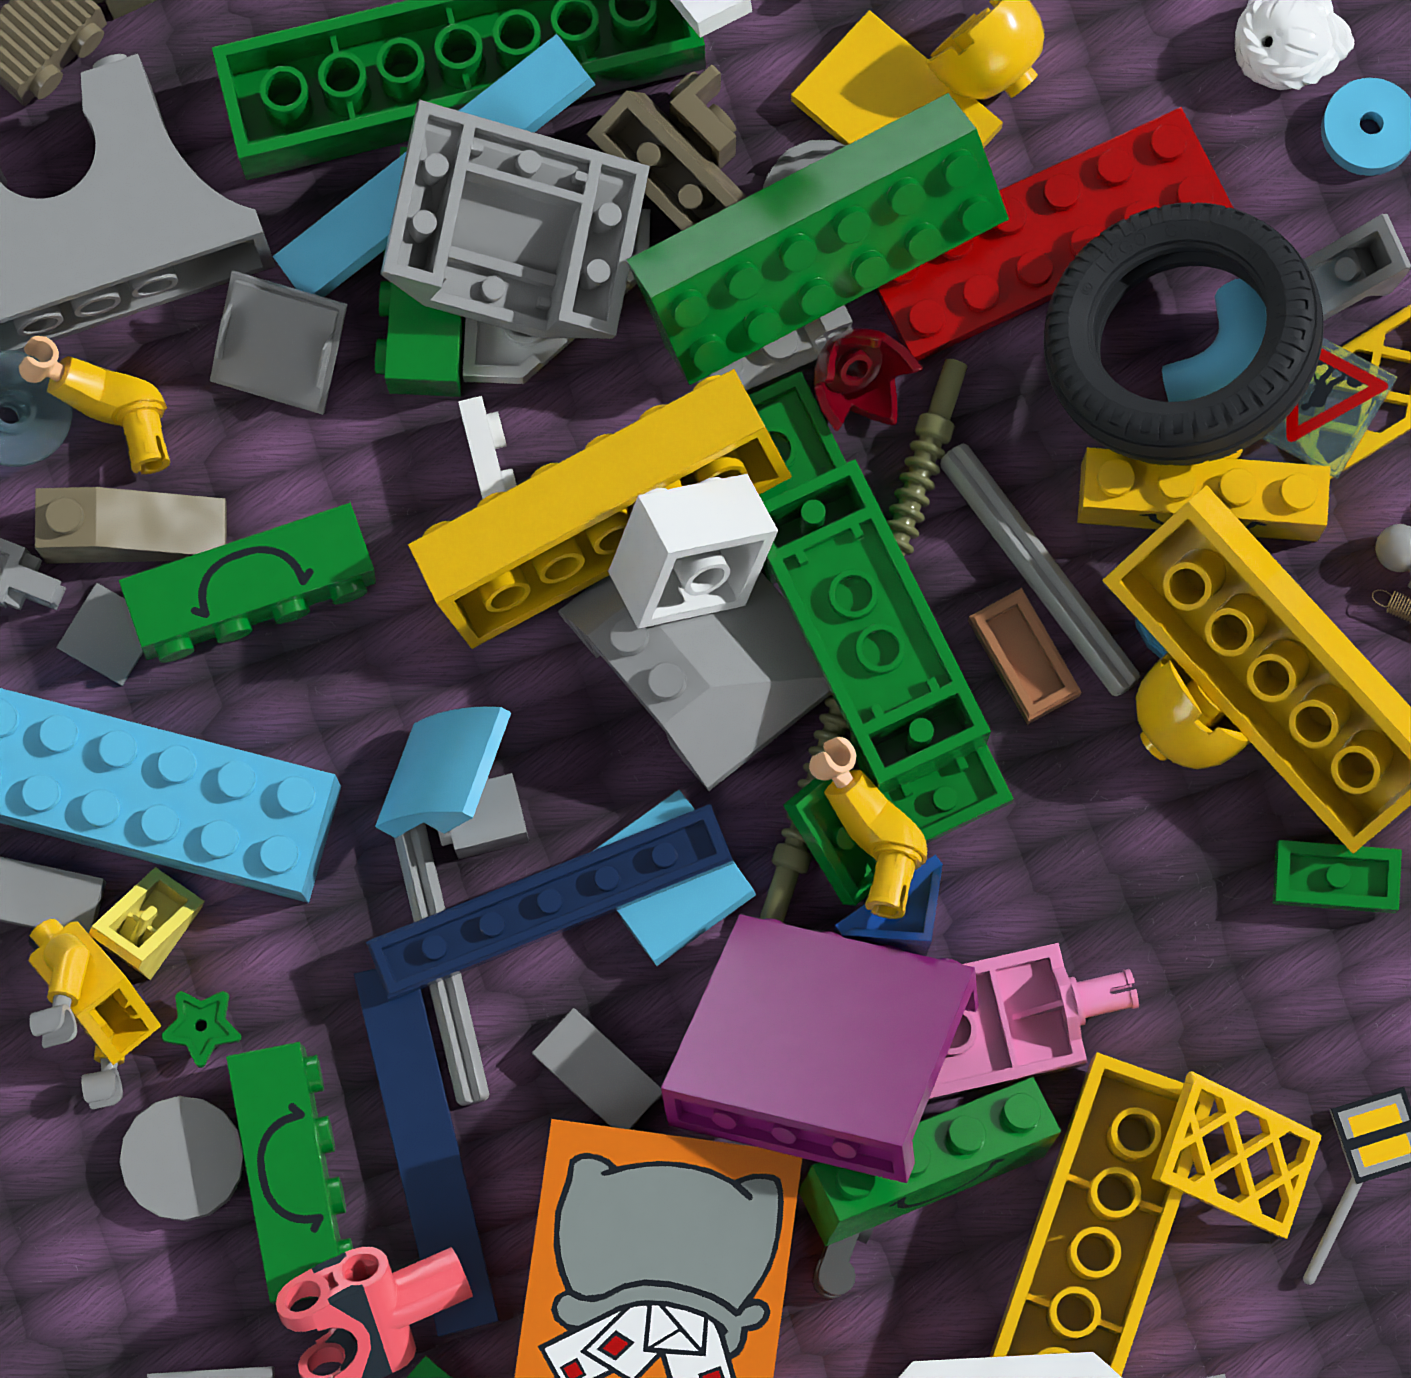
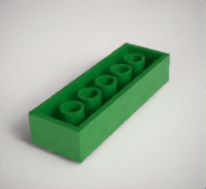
M949 93L640 252L627 259V262L665 348L689 385L1009 220L978 131Z

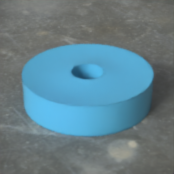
M1379 78L1357 79L1342 86L1330 99L1322 118L1321 136L1327 153L1339 166L1358 175L1375 176L1395 169L1411 152V98L1399 86ZM1366 119L1373 120L1379 125L1380 132L1367 134L1361 129L1360 122Z

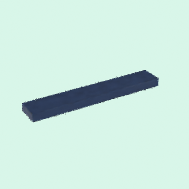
M709 804L366 941L387 998L389 1001H392L734 864L713 809Z
M376 968L355 973L354 978L420 1261L452 1247L461 1263L473 1297L433 1314L437 1335L441 1337L500 1322L422 989L389 1001Z

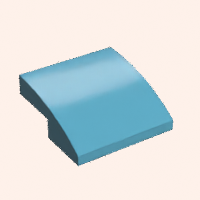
M468 707L437 713L414 723L375 827L397 838L423 822L445 834L472 819L511 712L502 707Z
M678 790L596 849L695 809L682 792ZM734 863L621 908L617 912L628 930L654 964L658 966L756 896V893Z

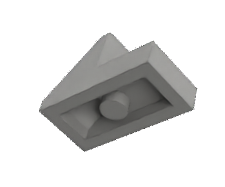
M1388 214L1377 216L1303 259L1311 271L1318 288L1323 310V321L1367 296L1389 295L1411 270V264Z

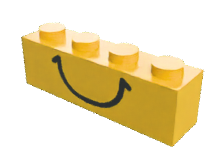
M1087 447L1081 464L1077 523L1158 529L1207 485L1254 537L1318 542L1327 527L1330 466L1221 458L1192 465H1158L1131 459L1110 449Z

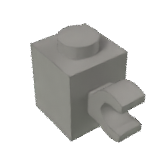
M512 773L491 779L488 777L473 818L445 834L438 831L441 845L453 844L458 859L530 842Z

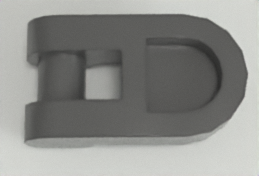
M874 1227L826 1247L825 1245L823 1246L812 1278L813 1288L818 1295L827 1299H835L851 1290L855 1283L856 1274L854 1267L849 1261L857 1241L867 1244Z

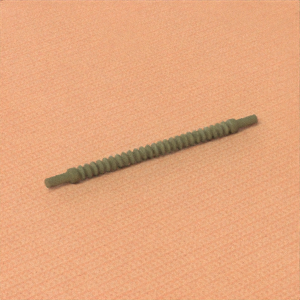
M945 359L928 412L922 413L918 418L915 433L919 436V439L910 443V448L915 453L914 456H909L904 460L906 466L909 467V471L899 475V479L904 483V487L894 491L895 497L899 499L898 504L889 506V512L893 515V519L887 520V523L903 556L914 552V548L909 544V541L919 537V532L914 526L925 519L924 515L920 512V508L927 507L930 504L928 497L925 496L926 491H932L935 488V484L930 480V477L940 473L939 466L935 464L936 460L942 459L945 455V451L941 447L951 441L955 429L954 423L950 419L968 368L965 363L955 359ZM828 697L824 700L825 705L829 707V712L819 716V720L824 724L822 730H816L813 734L819 741L817 746H811L808 749L811 756L825 752L824 742L835 737L845 738L846 732H850L834 697ZM810 762L803 764V769L808 774L806 779H800L797 782L801 789L816 778L810 772ZM788 813L786 817L791 821V826L781 830L782 836L786 838L785 842L779 843L775 847L771 861L776 866L759 917V919L772 918L783 923L799 875L808 872L812 860L811 853L807 851V844Z

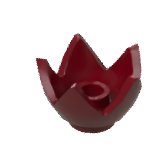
M851 329L832 337L819 353L814 370V388L821 410L835 431L840 429L850 411L877 422L896 425L898 413L895 378L922 371L923 368L906 347L886 333L874 329Z

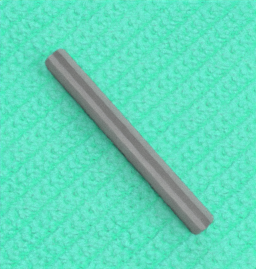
M963 443L948 451L940 462L943 471L1111 695L1118 696L1132 688L1140 678L1137 669L970 447Z
M423 822L399 837L394 838L414 922L446 910L426 825ZM460 973L429 987L456 1101L461 1106H467L487 1100L489 1098V1090Z

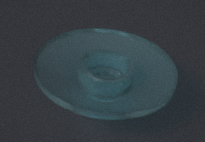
M14 350L0 351V408L9 407L18 415V422L13 424L6 423L0 419V465L23 467L45 460L61 446L71 426L72 407L47 392L50 378L46 377L37 383L24 380L19 373V364L23 358L28 356L37 361L39 360L25 352Z

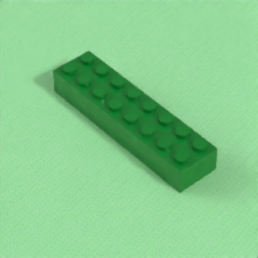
M405 0L212 47L238 158L246 180L407 142L410 138L416 105L419 100L459 111L556 34L596 84L577 100L706 69L704 38H700L670 0Z

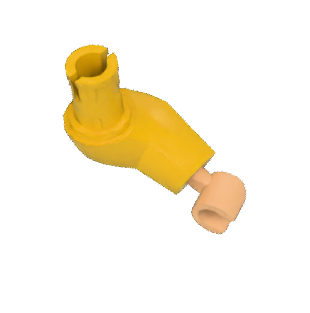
M39 335L29 339L24 347V351L39 361L28 356L23 358L19 364V373L24 380L37 383L48 377L50 378L47 387L48 393L92 419L122 426L128 443L131 469L134 473L153 474L166 469L170 465V458L166 443L164 442L160 421L167 406L161 393L153 384L140 378L114 372L70 356L63 358L58 363L59 351L52 340Z
M835 737L824 742L825 752H820L811 757L809 763L810 772L819 780H833L824 791V794L848 835L860 848L877 861L873 882L865 904L866 909L871 910L872 914L888 919L902 918L905 915L908 892L914 870L920 868L927 860L925 837L917 825L890 802L861 770H851L856 762L855 749L847 739Z

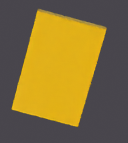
M870 10L791 94V101L841 144L846 146L949 93L976 127L983 148L1002 129L1003 122L976 99H968L954 93L926 64L928 59Z

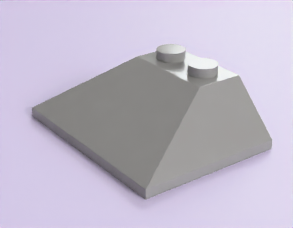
M419 100L416 105L380 275L426 307L539 338L613 339L617 333L630 268L627 259L631 258L650 166Z
M761 571L746 606L640 629L636 627L610 575L592 584L558 611L560 616L596 658L601 655L666 732L672 749L708 791L713 789L832 694L785 598Z

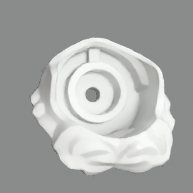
M1249 0L1246 9L1238 19L1235 31L1236 60L1242 68L1244 75L1256 83L1277 90L1292 88L1299 90L1305 85L1316 84L1322 76L1334 72L1339 61L1344 60L1354 47L1351 29L1341 17L1334 13L1331 0ZM1268 37H1272L1273 43L1270 47H1266L1265 41Z

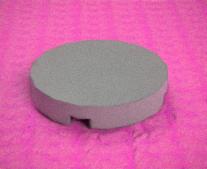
M182 1096L155 1102L136 1116L123 1137L120 1155V1166L125 1186L138 1204L161 1218L186 1222L210 1216L230 1201L241 1180L245 1164L240 1132L227 1114L203 1099Z

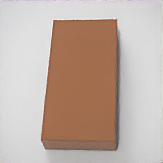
M1022 588L969 616L968 622L1027 725L1081 695L1080 688Z

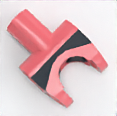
M359 1247L326 1260L293 1278L278 1293L276 1307L282 1324L292 1331L307 1332L314 1329L322 1331L331 1328L327 1334L315 1340L316 1344L308 1348L300 1357L298 1369L301 1378H383L407 1366L414 1358L416 1345L410 1324L473 1297L461 1263L452 1247L393 1273L387 1256L380 1249ZM309 1296L319 1298L309 1309L299 1312L290 1310L293 1304L302 1298ZM323 1363H341L340 1368L332 1374L325 1376L312 1374Z

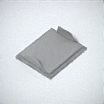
M232 271L214 354L210 382L323 415L325 413L348 304Z

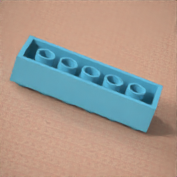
M0 688V823L309 903L341 790V785L335 774Z

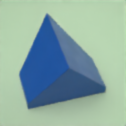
M935 854L926 860V863L921 865L920 868L914 870L908 892L906 911L902 918L888 919L872 914L871 910H867L864 904L837 923L834 933L847 939L878 946L891 945L905 952L927 956L932 942L942 862Z

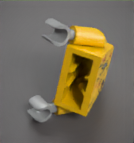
M48 919L37 925L29 936L28 942L34 949V952L31 953L28 961L48 986L47 998L52 1003V1007L31 1013V1032L34 1036L42 1035V1047L45 1049L73 1040L77 1035V1022L96 1044L94 1060L101 1063L100 1072L84 1074L81 1077L84 1100L89 1103L91 1109L115 1105L122 1099L123 1095L117 1066L123 1064L125 1056L159 1029L161 1024L123 972L78 921L70 922L63 927L56 919Z

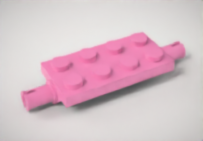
M1059 943L962 964L975 967L979 1006L976 1012L964 1011L928 1101L1085 1066L1088 1062L1080 1028L1081 1025L1086 1024L1085 1018L1128 1008H1139L1136 989L1116 994L1110 993L1132 987V984L1135 982L1131 970L1126 969L1123 972L1077 982L1074 976L1068 977Z

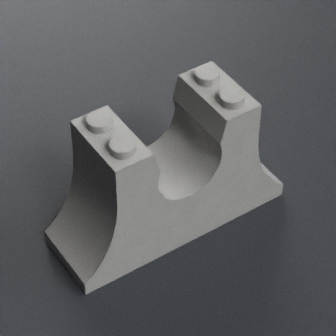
M124 54L110 55L95 62L93 69L81 72L83 113L95 137L96 147L89 171L75 187L51 198H28L7 189V180L0 169V359L24 351L25 345L33 336H44L55 341L228 283L232 271L252 275L276 267L256 210L239 205L214 191L196 175L175 148L168 135L154 91L138 54L129 57Z

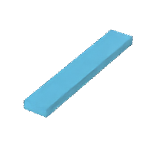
M556 34L459 111L535 133L596 84ZM406 152L273 256L296 289L325 297L386 249Z

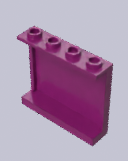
M740 914L661 1087L668 1125L907 1183L915 1165L912 1139L964 1011L976 1012L979 1006L975 967L962 965L958 961L949 958L936 959L905 952L891 945L878 946L847 939L834 932H817L794 927L772 918L759 919Z

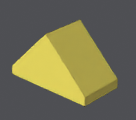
M155 867L93 924L88 934L100 946L151 980L197 916L205 901Z

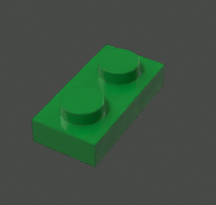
M815 778L785 802L783 806L842 904L856 906L869 895L877 861L860 848L848 835L824 794V791L833 780L823 781Z
M1279 840L1276 843L1273 904L1395 914L1399 911L1402 849L1362 846L1353 854L1345 845Z

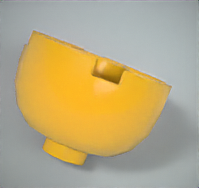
M990 0L989 2L994 8L990 10L988 7L978 15L975 13L971 15L930 55L932 58L928 59L926 64L954 93L968 99H989L1002 91H1005L1010 98H1013L1038 76L1031 66L1043 50L1045 33L1041 17L1030 0Z
M1168 652L1154 664L1142 680L1136 695L1137 717L1143 730L1140 737L1146 749L1157 759L1162 761L1169 759L1183 767L1204 769L1225 763L1251 743Z

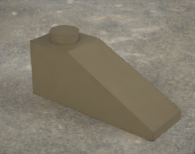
M103 487L35 488V548L46 564L177 561L227 544V501L225 498Z

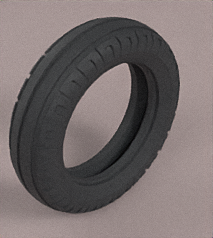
M1175 203L1163 205L1160 208H1150L1133 214L1126 220L1122 219L1102 231L1098 237L1093 238L1081 249L1063 272L1051 297L1046 314L1043 344L1047 373L1059 402L1070 418L1095 441L1118 454L1146 463L1174 466L1199 464L1227 457L1251 446L1268 435L1267 433L1273 431L1293 411L1306 392L1316 371L1322 349L1324 323L1321 299L1311 271L1298 251L1278 231L1256 217L1234 208L1210 203ZM1204 266L1231 273L1250 285L1266 306L1267 321L1265 334L1257 354L1248 367L1223 388L1209 395L1187 401H1155L1127 391L1117 384L1103 368L1100 345L1106 321L1120 299L1145 279L1174 268Z

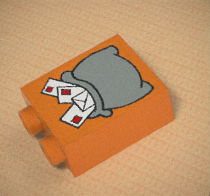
M551 1119L514 1378H773L802 1158L754 1146Z

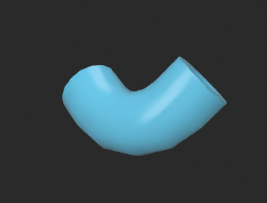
M1235 279L1224 284L1217 290L1214 296L1219 320V330L1214 342L1202 353L1162 366L1163 382L1169 402L1197 399L1223 388L1236 379L1257 354L1266 329V306L1257 292L1242 279Z

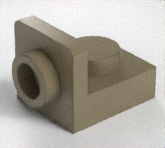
M711 65L700 75L695 71L689 73L675 86L670 94V97L673 99L670 101V119L721 169L736 154V135L734 134L736 127L730 117L719 106L712 104L709 108L706 106L721 89V73Z

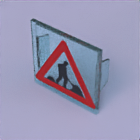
M1323 338L1316 371L1303 397L1286 419L1262 439L1310 465L1330 466V476L1338 479L1396 382L1397 376Z

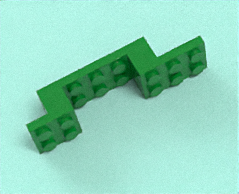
M802 372L795 373L750 394L749 397L792 476L790 479L759 495L778 529L762 570L772 585L778 583L851 732L850 743L855 749L856 761L861 771L890 802L917 825L925 837L926 844L1011 804L1014 798L987 746L991 730L856 459L846 463Z

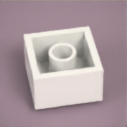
M748 474L728 478L711 477L697 484L672 489L656 488L645 494L638 495L608 572L638 629L746 606L778 529Z

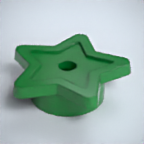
M183 991L177 992L175 999L178 1018L162 1033L161 1039L163 1042L186 1046L195 1065L199 1068L206 1065L213 1050L220 1045L240 1042L241 1034L226 1019L229 994L227 992L221 991L202 1001ZM199 1020H204L207 1023V1028L204 1031H198L195 1027Z

